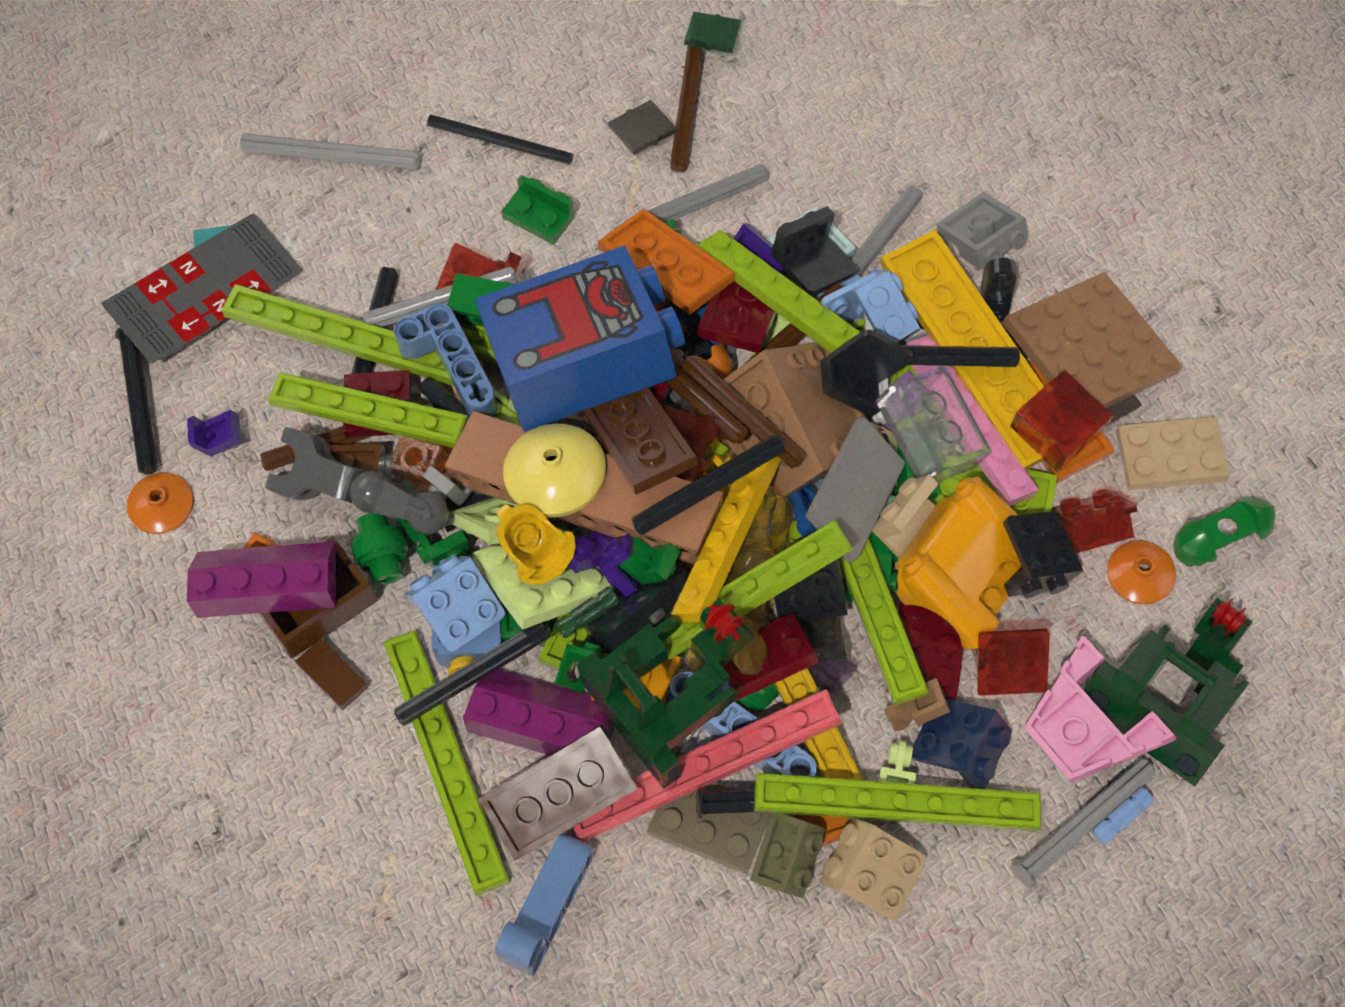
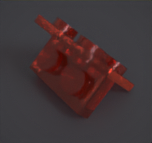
M1111 489L1096 490L1091 493V497L1084 499L1076 497L1067 498L1060 501L1059 506L1052 507L1051 511L1058 514L1076 553L1134 538L1130 513L1138 511L1137 504Z
M1048 629L979 632L977 649H972L977 667L976 690L978 695L1046 692L1050 637Z

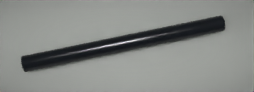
M432 114L429 115L427 120V126L568 165H571L574 154L564 150Z

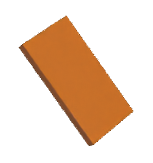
M644 208L598 241V249L603 253L625 245L636 270L652 265L659 279L664 297L689 315L735 281V272Z

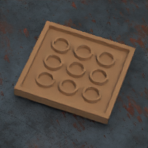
M1106 272L1005 316L1002 322L1007 331L1078 421L1178 374L1183 367Z

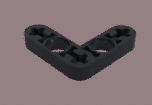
M996 258L985 265L979 292L999 322L1009 315L1016 283L1014 263L1009 258ZM916 319V321H917V323H918V325H919V327H920L919 329H923V330H924V328L922 327V325L920 324V322L918 321V319Z

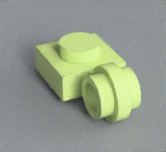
M900 740L898 744L891 743L888 764H893L894 769L881 767L878 782L915 784L917 773L902 771L903 767H910L913 752L912 746H907L905 741Z

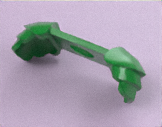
M1253 497L1241 498L1236 500L1237 504L1199 521L1192 519L1186 522L1177 532L1173 542L1176 558L1187 567H1193L1194 565L1202 566L1206 562L1216 560V550L1254 533L1261 540L1272 533L1274 528V506L1265 500ZM1225 518L1231 519L1237 525V532L1232 535L1222 533L1218 528V522Z

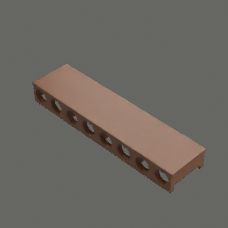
M473 411L444 466L447 469L451 482L516 504L506 489L503 478V466L506 455L512 445L528 431L523 432L521 426ZM604 454L606 478L599 494L583 509L570 515L554 517L617 539L629 534L632 538H639L650 547L671 543L676 548L680 547L690 552L687 553L680 550L677 559L695 564L723 505V492H715L646 534L639 535L632 525V517L691 482L674 476L636 495L611 456ZM550 456L546 460L553 461L557 456ZM459 474H462V475L468 477L469 479H466V478L462 477V476L459 475ZM489 484H492V485L498 487L499 489H496V488L492 487V486L489 485ZM582 515H585V516H587V517L593 519L594 521L589 520V519L583 517ZM614 526L620 527V528L624 529L625 531H621V530L615 528ZM645 536L650 537V538L656 540L657 542H654V541H652V540H649V539L646 538Z

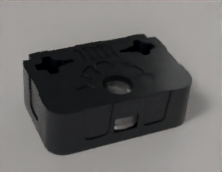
M676 566L673 574L667 580L642 584L638 581L637 591L627 597L616 588L613 597L602 600L582 617L581 624L594 645L604 647L605 653L610 654L649 623L655 628L666 619L672 617L671 613L688 577L681 567Z

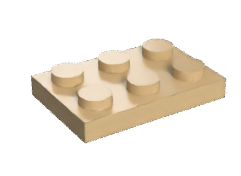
M1216 417L1118 425L1116 429L1128 490L1225 482L1230 476Z

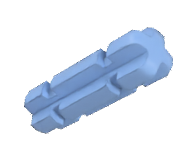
M1139 788L1132 794L1130 799H1126L1109 814L1106 821H1101L1093 829L1092 833L1095 838L1104 845L1109 843L1117 833H1120L1141 814V811L1144 812L1154 802L1153 796L1145 788Z

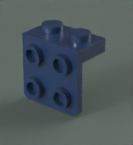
M946 699L950 712L923 724L913 745L912 758L918 762L958 771L971 788L985 789L989 780L995 774L996 765L1003 750L1009 745L1012 730L995 709Z

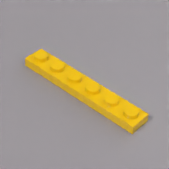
M778 456L733 482L671 613L681 623L700 622L703 610L716 601L781 461Z

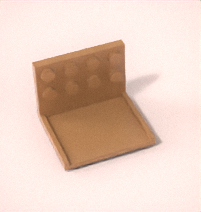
M818 343L763 350L723 379L800 448L806 456L798 468H790L782 460L780 461L755 516L762 515L822 475H826L856 419L865 417L869 422L873 423L871 416L823 394L820 361L831 353ZM711 428L715 438L728 448V456L736 457L761 442L747 429L748 435L744 438V441L741 444H734L727 439L721 440Z

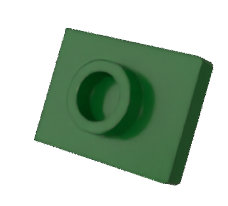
M585 642L584 648L567 644L554 683L583 693L585 687L581 683L580 677L571 682L567 677V670L572 663L581 662L593 652L602 660L607 656L604 655L605 648Z

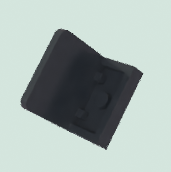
M828 206L817 211H810L802 218L791 223L786 222L782 224L776 231V237L770 254L809 295H816L830 288L834 283H841L855 276L858 269L849 257L828 237L835 213Z
M863 330L820 361L823 394L873 417L881 411L879 383L913 361V352L872 330Z
M1050 511L1009 516L1004 520L1003 525L1023 568L1004 584L1008 597L1024 595V598H1032L1048 591L1051 595L1061 593L1069 588L1068 583L1084 571L1057 513Z
M838 559L776 595L774 601L778 618L791 613L795 615L797 621L848 615L846 579L841 578Z

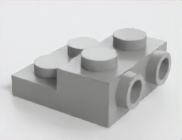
M985 192L936 224L938 234L958 246L960 257L980 270L989 261L1002 258V255L1010 249L1021 248L1028 238L1026 218Z

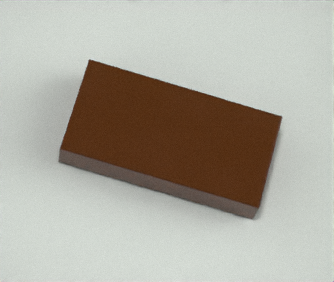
M321 638L295 661L297 666L342 711L368 688L366 682Z

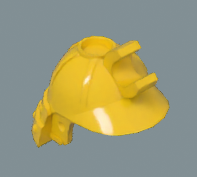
M505 504L496 512L500 520L497 526L498 541L506 554L518 566L516 569L518 570L519 580L531 585L545 584L564 572L574 556L576 546L573 532L558 530L540 510L529 504H521L513 508Z

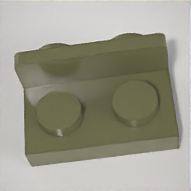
M771 813L750 880L783 893L801 898L804 897L805 891L812 880V870L817 854L823 846L825 828L781 813Z

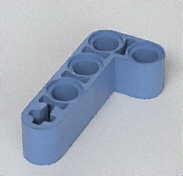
M445 304L431 305L400 319L395 324L393 331L400 353L406 358H418L436 350L469 416L473 411L491 417L496 415L497 404L493 388L449 306ZM440 323H446L443 326H436ZM410 336H416L415 338L410 340L406 339ZM453 348H459V350H457V351L448 352L449 350H451V349H453ZM465 374H473L470 377L462 378V376ZM479 393L482 402L475 399L474 395Z
M564 833L558 836L515 922L509 921L498 938L495 953L499 961L530 976L535 975L591 864L595 847Z

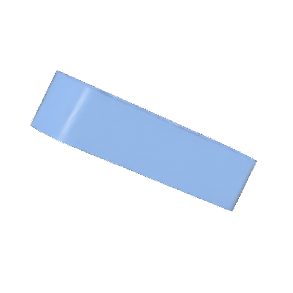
M681 672L672 678L670 682L671 701L678 696L677 692L684 688V681L693 673ZM733 702L723 710V714L716 718L713 717L705 723L703 729L718 739L733 732L736 728L744 727L759 719ZM796 745L780 752V755L775 758H766L753 764L766 774L792 775V769L803 767L809 772L807 777H816L815 760Z

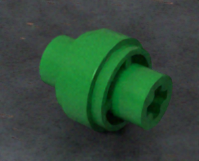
M371 512L359 517L356 520L359 534L353 538V544L351 545L355 564L362 571L370 572L373 584L376 586L388 585L403 578L400 563L406 559L408 551L404 533L399 531L397 526L389 525L387 517Z

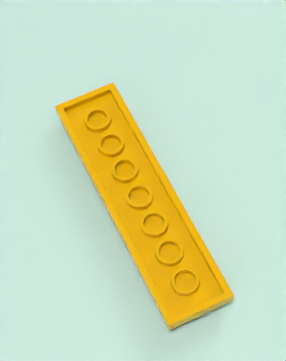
M936 229L880 258L879 263L882 268L890 271L891 274L895 273L903 285V290L900 291L906 302L910 301L915 307L919 316L918 321L930 339L938 346L1017 348ZM1020 351V360L1016 367L951 366L1025 470L1078 441L1079 436Z

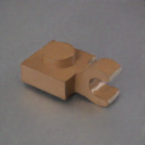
M937 678L925 682L928 689L927 696L896 706L891 704L884 709L889 722H892L895 731L907 728L913 719L919 726L950 712L944 692Z

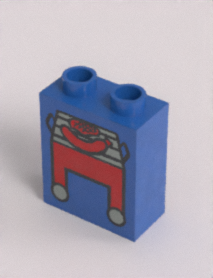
M625 245L474 298L523 432L677 377L670 350L685 345L680 323L672 306L656 312L654 306L664 303L665 299L655 269L652 265L636 270Z

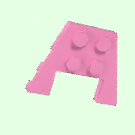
M1084 635L1077 642V649L1070 660L1065 661L1059 672L1061 674L1051 690H1047L1024 727L1071 783L1171 743L1176 739L1175 735L1153 711L1123 735L1083 691L1080 684L1106 661Z

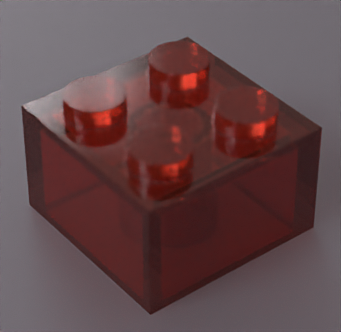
M1064 369L1017 411L1010 427L1058 473L1105 431L1113 415Z

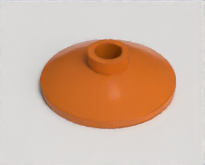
M164 472L151 474L141 479L130 491L127 499V513L132 523L140 530L151 534L167 533L181 526L189 517L194 503L193 493L188 483L175 474ZM162 495L159 501H152L156 496Z
M1131 541L1121 545L1113 552L1108 562L1107 576L1114 591L1123 599L1135 604L1147 605L1163 600L1171 592L1176 581V568L1170 555L1160 546L1147 541ZM1144 564L1148 566L1150 570L1142 571L1138 565Z

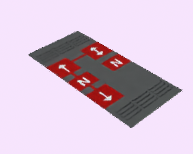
M250 214L105 300L101 305L146 359L153 364L226 319L227 317H224L222 313V308L235 284L267 294L303 272V269L254 214Z

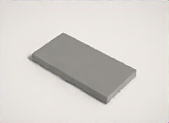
M865 417L855 420L805 515L817 530L836 520L853 550L843 555V558L848 563L858 559L905 465L904 460Z

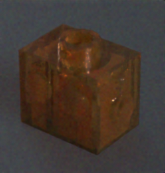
M400 436L388 467L406 480L431 486L432 484L423 477L424 473L432 466L443 475L447 471L444 466L450 455L439 446Z

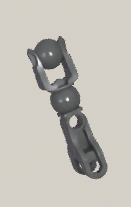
M284 428L281 442L293 448L295 465L284 476L270 473L264 486L266 489L284 497L303 501L311 499L321 492L353 503L354 506L364 513L373 512L379 515L407 520L412 529L425 535L433 534L445 526L452 525L454 516L449 511L445 500L435 492L425 491L420 493L406 485L389 481L383 474L377 471H363L339 462L332 456L331 449L324 438L297 429Z

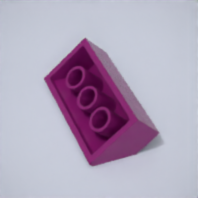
M332 541L197 552L188 568L186 602L197 618L336 607V543Z
M500 669L476 683L463 716L466 729L470 733L547 755L555 753L600 725H603L611 738L615 727L597 702L591 700V695Z

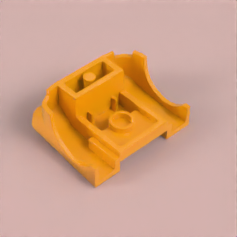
M967 477L955 487L956 494L943 498L934 507L900 556L895 567L899 569L897 578L899 589L895 592L904 605L925 607L948 621L959 634L961 645L965 649H978L984 647L1000 623L995 616L1008 598L1004 584L1023 568L1003 525L1004 520L1009 516L1018 514L980 477L972 479Z

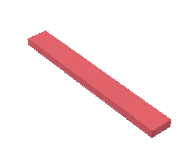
M827 689L677 757L680 763L681 777L664 789L649 770L635 776L634 778L639 785L637 790L574 826L578 840L582 842L690 794L697 789H701L841 725L842 722Z

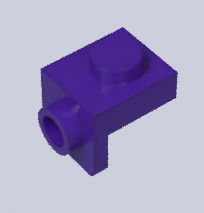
M228 410L205 422L195 416L187 418L189 445L210 457L242 443L239 414L232 410Z
M626 534L619 540L612 539L604 546L599 567L608 583L612 587L618 588L626 597L637 591L638 580L619 567V564L627 560L631 555L633 538L629 534Z

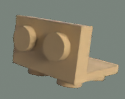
M930 474L917 479L911 477L905 481L899 488V493L895 499L883 509L880 514L881 517L872 529V532L898 558H900L935 507L928 497L938 483Z
M852 818L850 823L841 832L840 843L833 857L824 866V875L820 883L849 896L890 920H896L923 869L926 857L923 853L873 824Z

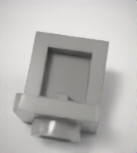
M430 466L423 475L432 484L428 488L430 492H435L444 500L449 498L459 507L473 492L471 489L452 483L447 471L442 475L434 467ZM459 474V475H461L462 477H464V478H466V479H469L468 477H466V476H464V475H462V474Z

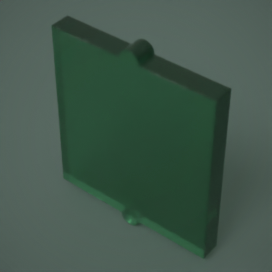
M693 11L684 39V45L704 48L707 51L716 50L733 53L741 26V19Z

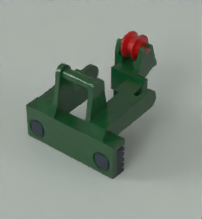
M1216 598L1193 630L1199 636L1186 655L1176 650V644L1170 640L1168 642L1164 640L1171 630L1165 624L1158 633L1150 630L1119 669L1104 661L1083 690L1123 735L1153 711L1175 735L1176 739L1147 753L1194 787L1225 746L1211 736V734L1249 685V682L1243 679L1234 689L1230 687L1244 666L1229 655L1253 622L1244 615L1246 607L1239 611L1232 607L1233 598L1228 603ZM1168 661L1199 682L1194 689V692L1198 695L1183 717L1145 691Z
M720 599L703 610L700 616V627L704 631L691 639L692 653L703 667L684 681L685 691L665 706H663V702L658 696H653L640 678L668 658V650L663 641L680 627L681 622L676 616L666 619L655 628L649 623L602 660L593 652L577 664L581 683L663 789L681 777L679 760L671 749L731 705L738 697L737 691L733 687L730 688V676L723 667L746 644L755 639V636L744 624V617L738 616L734 612V605L731 603L725 604ZM629 688L642 705L640 713L623 692L625 689Z

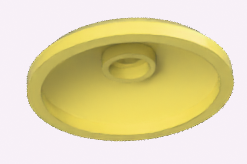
M547 424L528 431L512 445L504 461L503 478L510 497L517 505H532L546 517H562L583 509L599 494L606 478V460L600 444L587 431L569 424ZM550 456H557L553 461L546 460Z

